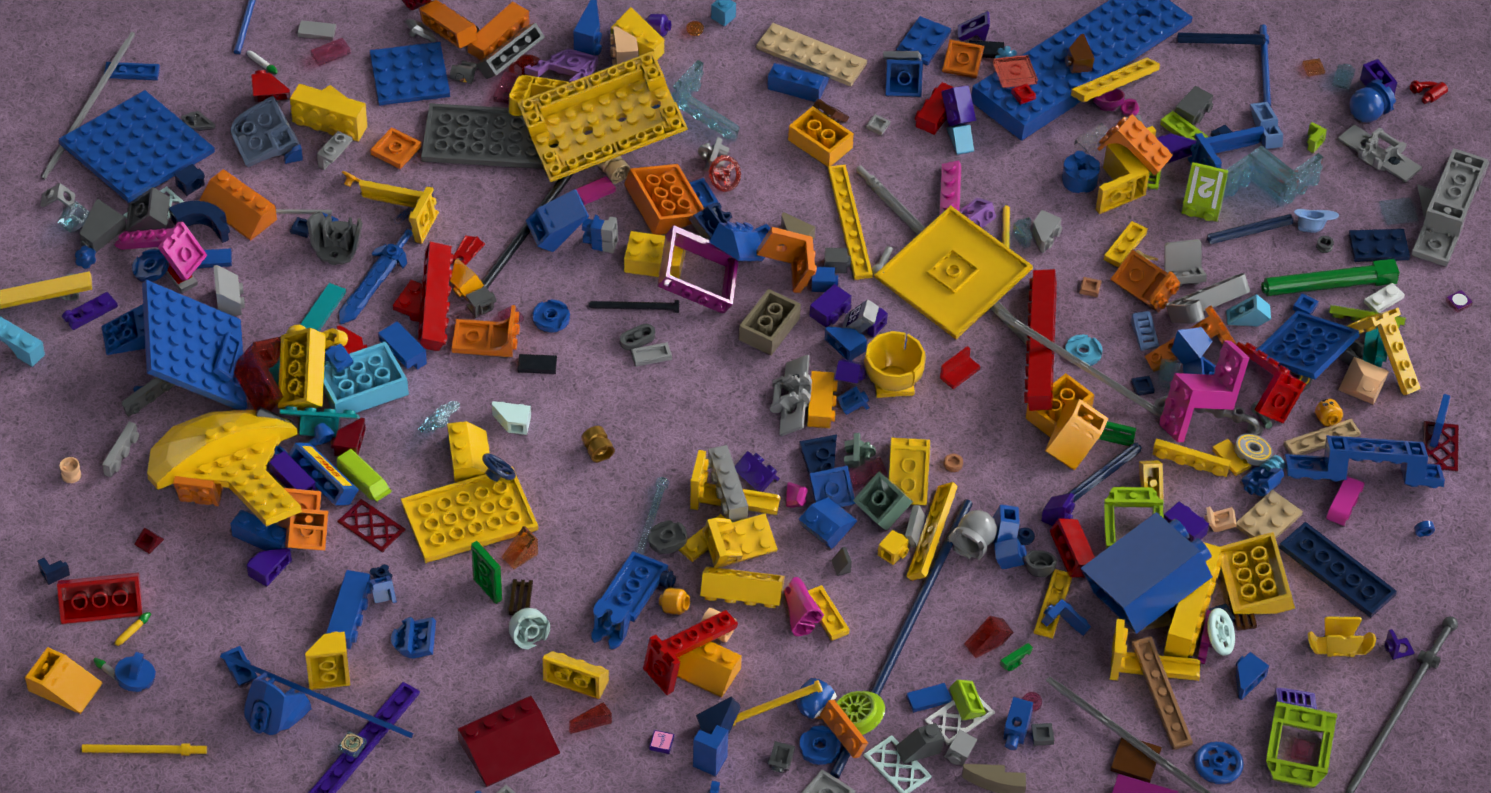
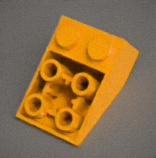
M1081 399L1066 401L1045 452L1069 468L1076 470L1101 436L1108 418Z
M49 647L46 648L25 676L29 692L79 714L83 712L103 684L65 654Z

